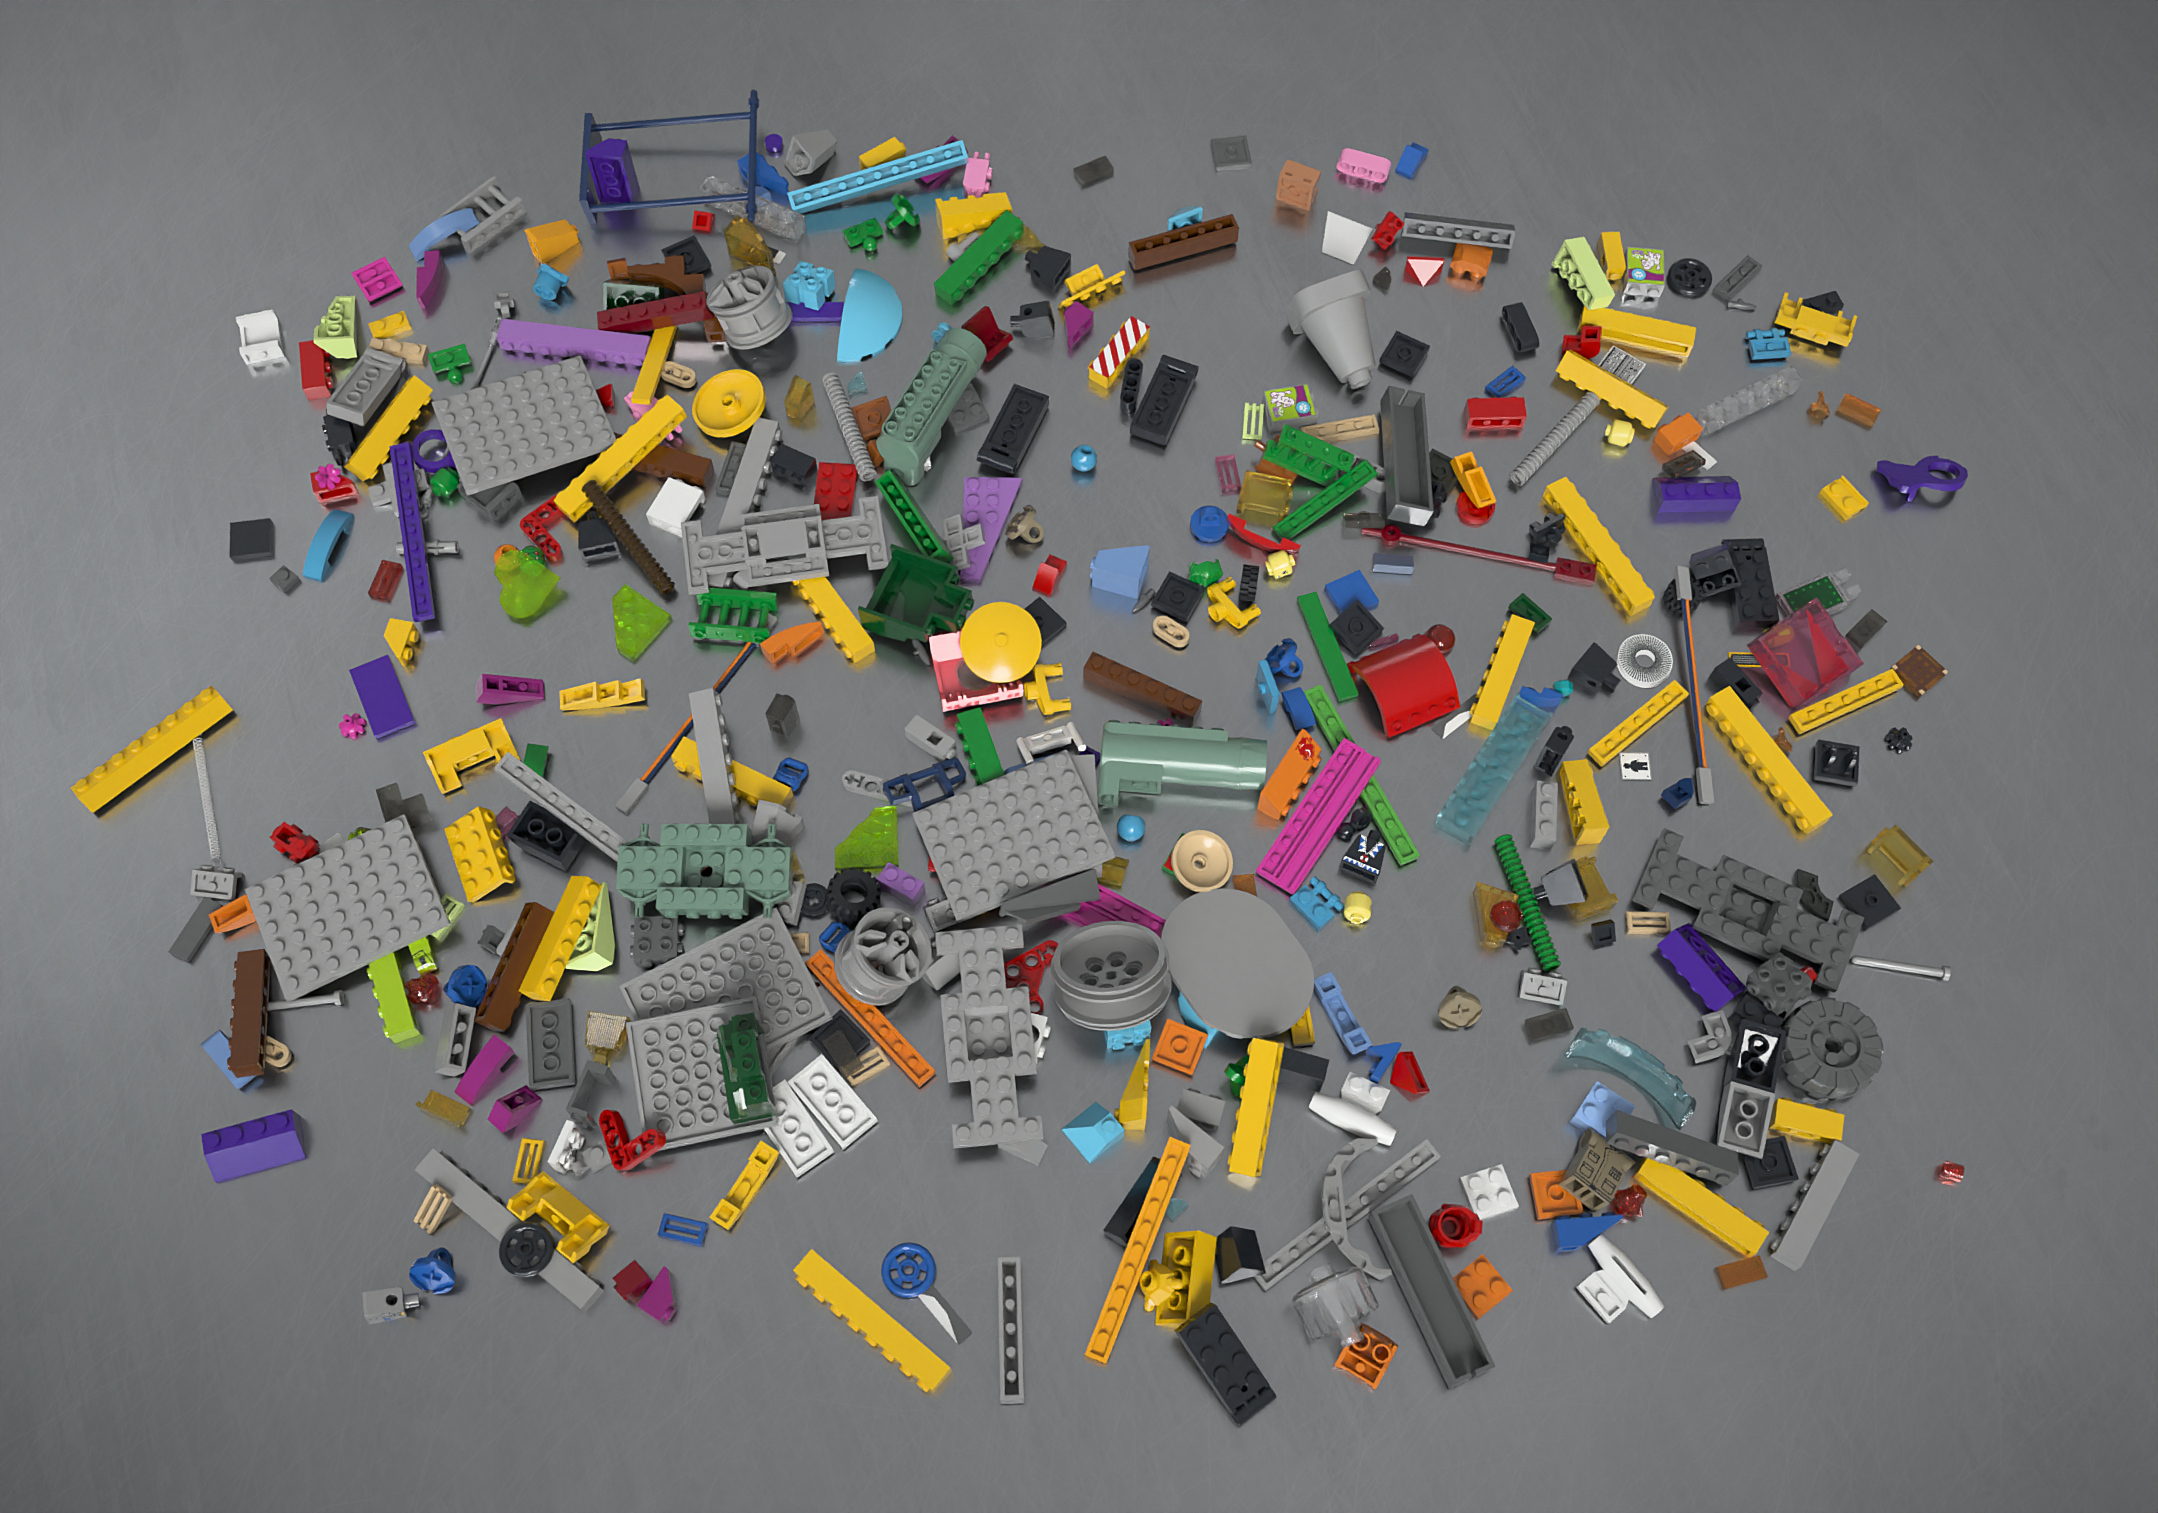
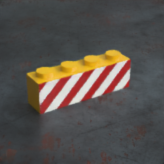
M1133 316L1127 322L1124 321L1119 332L1112 335L1109 344L1100 350L1099 356L1095 360L1093 359L1088 366L1089 379L1108 389L1126 367L1127 361L1132 359L1149 339L1150 326Z

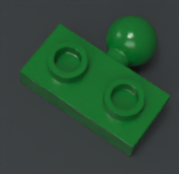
M872 218L844 229L842 233L850 247L863 243L865 250L874 251L877 248L875 237L883 235V229L877 219Z
M465 343L427 354L434 374L449 370L447 377L453 384L460 383L463 380L462 372L456 367L471 363Z

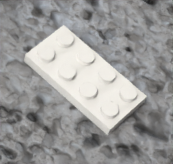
M822 1054L787 1082L843 1150L878 1121Z
M783 1080L773 1087L779 1126L765 1128L764 1130L796 1178H798L834 1153V1150L786 1080Z

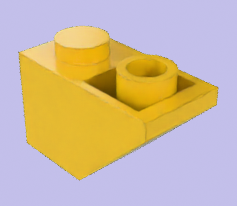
M390 618L383 636L401 665L406 667L408 660L412 658V649L414 643L418 641L419 631L413 622Z

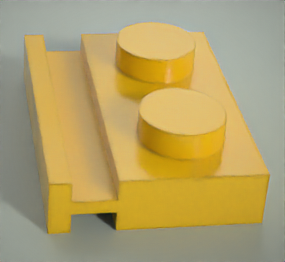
M1841 476L1838 480L1836 479L1820 491V494L1845 520L1860 512L1861 509L1866 508L1869 504L1844 476Z

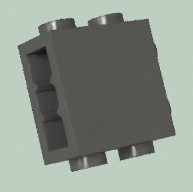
M665 916L634 918V925H631V938H634V945L630 946V957L640 967H651L653 964L662 965L684 954V945L681 943V935H684V923H681L679 918H666Z
M1778 953L1751 972L1746 982L1748 991L1753 996L1758 997L1768 1010H1772L1777 1016L1783 1011L1791 1010L1798 1000L1806 999L1811 993L1812 985L1809 975L1797 968L1793 961L1782 953Z

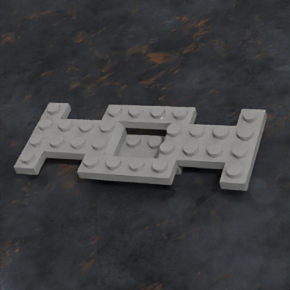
M878 496L858 499L861 513L859 516L822 521L819 504L740 515L742 532L703 537L701 520L682 522L681 530L689 595L709 593L708 575L747 570L749 587L829 576L827 559L857 554H867L869 570L887 568L888 558ZM806 553V558L766 563V559Z
M1022 924L935 933L937 956L959 954L962 993L941 995L948 1083L970 1081L974 1122L952 1124L954 1149L1043 1140L1041 1115L1019 1117L1015 1076L1037 1074L1028 987L1006 989L1002 950L1024 948Z

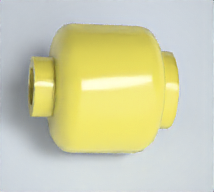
M1615 419L1611 425L1607 424L1604 435L1608 436L1607 440L1610 444L1624 447L1628 443L1631 444L1635 429L1632 428L1630 422Z
M1281 550L1268 555L1265 564L1269 575L1279 579L1292 574V566L1295 565L1292 554L1288 555L1285 550Z
M1355 891L1346 896L1344 916L1354 924H1361L1369 920L1372 911L1371 898L1361 891Z

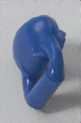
M785 758L780 762L773 779L795 791L799 788L801 781L807 776L808 766L806 763L796 759ZM789 765L796 769L802 770L803 772L798 773L788 768H785L784 766Z
M832 922L819 936V942L822 947L835 953L839 942L851 931L844 923ZM840 927L841 931L838 932L830 943H826L827 939Z

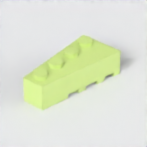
M1585 237L1565 240L1552 262L1553 267L1560 269L1559 274L1561 277L1568 279V285L1571 289H1576L1578 298L1588 310L1608 307L1615 293Z

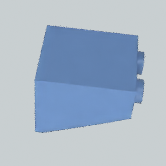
M1150 546L1099 550L1096 558L1093 557L1090 564V569H1092L1090 573L1092 587L1138 599L1149 566Z

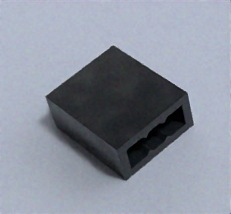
M1284 1047L1278 1081L1320 1092L1325 1081L1329 1059Z

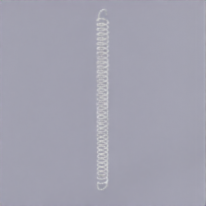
M193 739L195 753L196 751L204 752L203 750L195 749V744L202 741ZM197 768L199 775H203V776H207V777H208V775H206V774H201V773H199V771H201L202 769L199 770V769ZM201 787L203 805L213 808V806L204 804V802H211L207 801L211 800L210 798L203 797V795L210 792L202 790L203 787Z

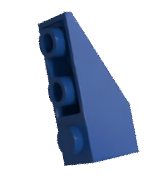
M756 152V186H763L767 190L788 196L789 183L787 179L781 177L776 168L770 166L765 157ZM749 153L737 160L739 173L747 181Z
M1605 1212L1599 1217H1593L1592 1214L1579 1215V1218L1571 1219L1569 1215L1557 1217V1220L1551 1224L1555 1252L1580 1249L1598 1235L1623 1219V1215H1615V1212Z

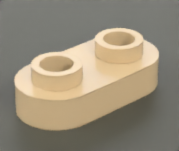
M672 361L665 362L661 374L665 381L683 388H690L695 385L697 379L692 369Z
M1159 616L1154 620L1153 631L1157 636L1175 647H1184L1188 644L1190 634L1185 627L1167 616Z
M266 1035L265 1061L275 1067H283L288 1064L292 1056L290 1049ZM283 1053V1057L281 1059H277L278 1056Z

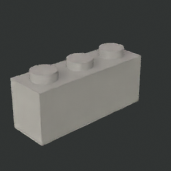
M1536 781L1532 789L1531 848L1551 850L1556 842L1558 783Z
M457 1003L445 1008L433 1072L453 1077L465 1072L476 1008Z

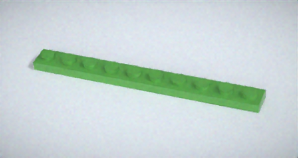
M1320 684L1304 691L1313 715L1334 752L1343 738L1355 744L1322 685ZM1373 775L1360 797L1368 811L1372 814V818L1399 865L1402 866L1419 858L1420 854Z

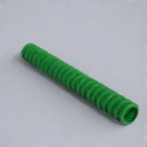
M1510 834L1499 836L1494 843L1498 845L1496 848L1500 851L1499 856L1502 857L1501 861L1504 862V868H1507L1505 872L1509 874L1510 885L1513 886V892H1516L1515 897L1518 898L1517 903L1520 904V910H1523L1521 913L1525 916L1526 926L1530 928L1528 932L1532 934L1533 945L1536 946V952H1539L1538 958L1541 959L1540 963L1544 965L1542 968L1544 971L1557 969L1560 967L1561 961H1558L1559 956L1555 954L1557 951L1553 948L1554 943L1551 942V936H1548L1550 933L1546 930L1545 920L1541 918L1543 914L1539 912L1538 901L1534 900L1536 897L1535 894H1532L1531 883L1527 882L1529 878L1525 876L1526 871L1523 870L1524 865L1521 864V858H1518L1520 855L1516 852L1517 847L1514 846L1513 837Z

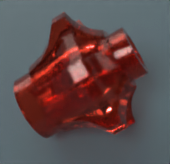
M425 972L421 977L412 978L410 981H407L405 987L409 991L408 1000L416 1005L421 1002L426 1005L430 1001L434 1002V993L439 984L438 979L433 974Z
M1633 1184L1624 1190L1616 1191L1614 1196L1616 1198L1615 1203L1617 1206L1615 1210L1617 1213L1623 1215V1217L1635 1215L1641 1218L1643 1216V1204L1648 1196L1646 1191L1638 1184Z

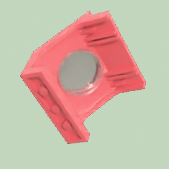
M959 628L957 634L951 631H942L929 636L943 712L1023 696V684L1020 679L1003 684L991 683L979 678L968 668L960 649L962 628Z

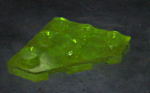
M626 584L612 597L616 648L618 652L634 661L672 619L671 614Z
M896 806L875 807L870 812V815L863 822H860L842 843L840 842L835 847L836 871H841L844 868L850 870V867H855V870H859V868L880 869L885 868L888 862L899 867Z

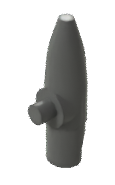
M1741 298L1738 301L1727 302V307L1735 309H1756L1755 305L1746 303Z
M1150 589L1146 594L1142 595L1132 612L1134 613L1145 606L1156 592Z
M918 639L913 640L912 643L916 648V651L913 652L914 655L918 654L924 663L930 665L929 657L923 645Z

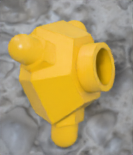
M1152 1259L1149 1262L1148 1271L1141 1275L1139 1281L1141 1290L1145 1295L1144 1309L1148 1312L1152 1311L1155 1305L1158 1306L1171 1297L1175 1289L1183 1287V1281L1176 1279L1175 1274L1165 1265L1159 1264L1156 1259Z

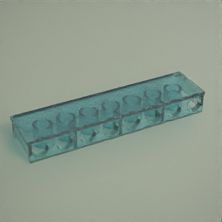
M1519 693L1513 698L1433 824L1469 846L1553 715L1552 712L1549 711L1547 713L1521 698Z

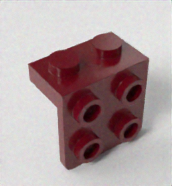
M988 306L981 308L961 326V329L973 333L982 341L987 351L986 358L984 359L986 362L992 360L995 355L1006 348L1013 340L1011 333L998 328Z

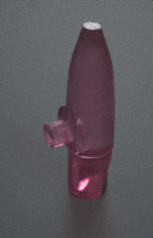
M1397 633L1375 640L1369 646L1380 647L1399 640V636Z

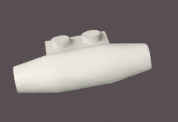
M1349 1072L1341 1089V1098L1315 1092L1309 1105L1311 1110L1330 1123L1362 1138L1377 1139L1378 1143L1390 1146L1397 1132L1396 1128L1376 1115L1381 1112L1390 1090L1352 1072Z
M1603 1234L1598 1235L1588 1244L1603 1270L1591 1273L1576 1288L1607 1324L1626 1309L1629 1300L1650 1318L1654 1317L1665 1307L1647 1278L1627 1255Z

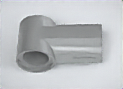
M972 232L959 243L953 242L948 247L946 255L955 262L980 235L977 232Z

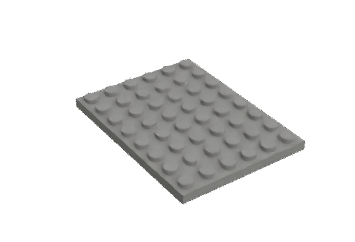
M581 356L431 402L467 496L606 451L616 440Z
M1067 750L912 813L957 923L999 907L1003 902L1049 886L1115 858V853Z
M405 814L245 889L283 994L288 1002L451 925Z
M777 908L772 909V918H763L764 914L619 986L635 1020L757 996L762 1027L765 1032L764 1039L767 1053L832 1020V1016Z

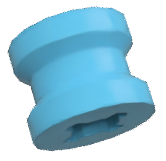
M941 322L938 325V329L931 333L932 339L938 344L945 333L952 327L945 322Z

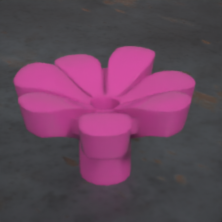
M327 464L326 467L319 466V474L315 475V479L319 481L318 485L321 488L327 485L329 489H334V482L339 483L341 480L340 477H337L341 471L339 468H334L333 464Z
M354 713L352 717L345 714L343 716L344 722L339 723L343 737L349 734L351 739H356L357 732L362 734L365 731L362 726L367 722L365 719L360 718L359 714Z

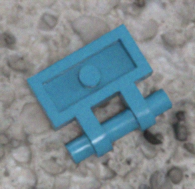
M1770 328L1763 331L1761 329L1747 331L1745 334L1746 339H1753L1748 343L1752 360L1789 357L1791 350L1787 337H1784V329Z
M1314 876L1309 881L1314 888L1310 890L1304 885L1290 897L1289 901L1319 931L1334 918L1335 914L1330 909L1334 906L1340 912L1344 908V904L1340 901L1341 898L1337 894H1333L1327 888V884L1323 880L1320 881ZM1320 893L1328 900L1325 904L1317 897Z

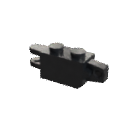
M326 407V416H323L324 425H322L323 432L328 437V440L325 442L328 451L333 452L336 463L340 466L343 465L342 456H347L349 460L358 448L352 422L328 415Z

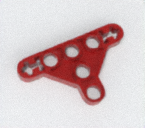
M1053 940L1045 941L1004 964L1006 989L1018 988L1021 984L1028 985L1030 988V1003L1037 1002L1040 1004L1039 1011L1031 1013L1042 1015L1044 1011V1003L1038 991L1045 967L1051 963L1053 957L1050 953H1045L1047 952V947L1055 948L1056 950L1059 945ZM1039 951L1041 952V955H1043V961L1041 960V956L1038 953ZM1034 956L1038 959V962L1034 966H1029L1026 963V959ZM1009 967H1017L1019 973L1016 976H1010L1007 973Z

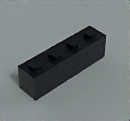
M1154 1156L1103 1230L1116 1243L1127 1247L1160 1163L1161 1159Z

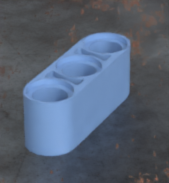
M220 1029L201 1043L205 1051L237 1089H241L256 1077L236 1078L233 1072L228 1069L227 1059L231 1057L229 1039Z

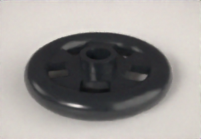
M1684 258L1671 265L1668 271V280L1677 292L1688 296L1703 294L1710 288L1712 274L1703 262L1692 258ZM1686 266L1687 269L1682 271L1680 267ZM1696 267V268H1698L1701 272L1698 273V272H1697L1695 269H1693V268ZM1676 276H1681L1682 281H1677ZM1700 278L1705 279L1703 284L1698 282ZM1686 284L1694 285V288H1687Z
M523 1222L513 1226L505 1233L499 1246L501 1264L509 1273L518 1277H530L540 1273L548 1266L554 1254V1240L550 1231L545 1226L536 1222ZM524 1231H533V1238H523ZM512 1239L518 1240L515 1250L509 1249ZM544 1240L545 1249L538 1250L537 1241ZM525 1245H529V1246H530V1249H529L528 1252H523V1251H522V1249H523V1247H524ZM514 1256L522 1260L518 1266L511 1261ZM537 1256L539 1262L530 1266L528 1261Z

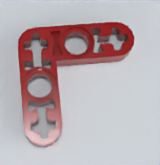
M557 494L520 521V528L523 534L535 547L542 549L544 556L549 561H557L563 555L560 544L545 529L546 526L564 514L553 501ZM544 511L550 512V516H549V517H547V518H541V517H540V515H541L542 512H544ZM526 525H533L535 531L532 532V530L529 527H526ZM540 535H545V536H546V540H545V541H543V542H537V541H536V539H537L538 536H540ZM550 545L554 551L556 550V553L550 552L548 546Z
M604 1110L599 1116V1125L612 1165L616 1170H630L665 1145L666 1135L661 1129H648L632 1141H629L622 1117L617 1110ZM618 1134L619 1143L616 1146L614 1143V1138ZM638 1144H640L642 1148L639 1156L636 1153V1148Z

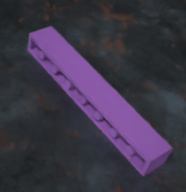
M509 319L501 320L496 337L500 347L505 350H519L526 353L535 352L544 355L552 354L561 357L581 356L582 359L611 361L618 364L627 363L636 366L643 365L651 342L650 336Z

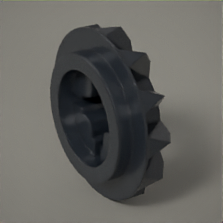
M807 884L801 911L805 915H812L814 917L817 914H823L827 908L825 902L827 889L821 884ZM817 895V900L820 903L814 902L810 906V900L807 898H814Z

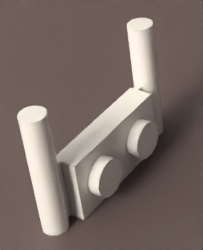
M1069 722L1067 726H1061L1026 738L1019 737L1016 740L1027 766L1035 763L1032 755L1070 744L1071 739L1074 740L1079 751L1086 749V745L1073 722Z

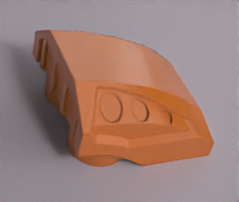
M1457 243L1450 267L1457 273L1470 271L1473 277H1486L1493 249L1482 245Z
M1357 1321L1334 1366L1346 1370L1376 1390L1398 1348V1344L1369 1325Z

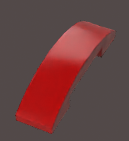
M1230 513L1228 514L1227 523L1242 539L1253 546L1273 553L1285 550L1287 554L1299 552L1301 545L1284 537L1280 544L1244 529L1247 521Z

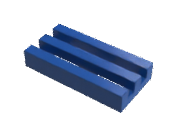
M1512 365L1486 385L1485 390L1487 392L1490 391L1492 396L1495 395L1498 398H1503L1522 384L1526 377ZM1513 372L1515 373V374H1514L1513 376H1511L1509 379L1505 380V381H1504L1500 386H1498L1496 389L1494 388V386H1496L1498 383H1500L1502 380H1504L1506 377H1508L1511 373H1513Z
M664 1213L657 1235L662 1238L702 1246L709 1224ZM667 1220L688 1225H693L701 1227V1230L697 1231L689 1228L666 1224ZM664 1229L691 1234L699 1237L698 1239L685 1237L677 1234L664 1232Z

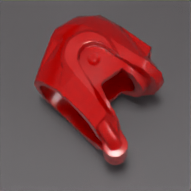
M1442 1204L1441 1208L1434 1211L1429 1219V1230L1440 1247H1465L1482 1234L1483 1221L1480 1220L1478 1214L1471 1211V1208L1466 1205Z

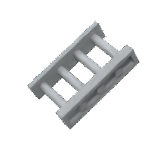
M495 176L486 180L482 185L437 217L439 219L450 213L468 208L474 210L478 206L491 215L483 222L477 217L479 224L470 232H463L461 229L456 231L462 236L460 239L464 249L469 254L526 213L521 198L517 196L510 200L499 191L501 188ZM493 195L505 205L498 211L486 202Z

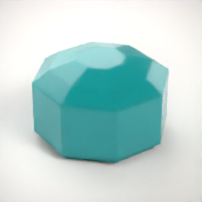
M1568 680L1557 681L1552 686L1553 689L1563 694V697L1571 695L1573 692V683Z

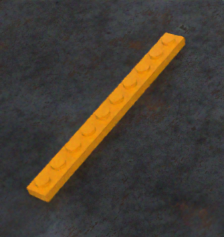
M1169 1137L1085 1352L1086 1356L1107 1364L1190 1151L1191 1145Z

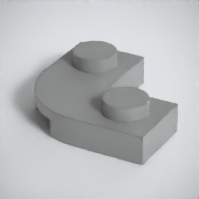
M1723 1010L1701 1016L1708 1035L1688 1041L1695 1063L1719 1057L1730 1048L1732 1033Z

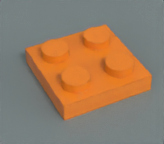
M1167 1018L1152 1060L1193 1076L1208 1034Z
M1566 1170L1530 1173L1529 1179L1537 1220L1583 1214L1582 1203L1558 1185Z
M1484 1254L1453 1277L1467 1308L1477 1320L1513 1291Z

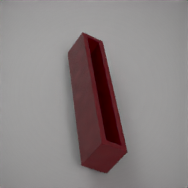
M702 291L598 311L597 322L598 329L601 331L634 334L713 319L714 315L706 302L707 293Z

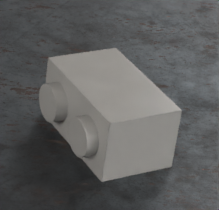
M1188 1088V1090H1182L1177 1110L1197 1126L1217 1132L1226 1101H1223L1217 1095L1210 1094L1206 1096L1200 1094V1091Z

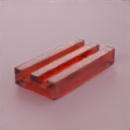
M382 560L368 595L370 597L376 596L378 599L384 598V600L388 601L403 566L400 563ZM389 566V567H388V570H387V572H386V574L384 575V577H383V579H382V576H383V574H384V572H385L386 567ZM381 579H382V584H381L379 590L376 591L377 588H378V586H379V583H380V581H381Z

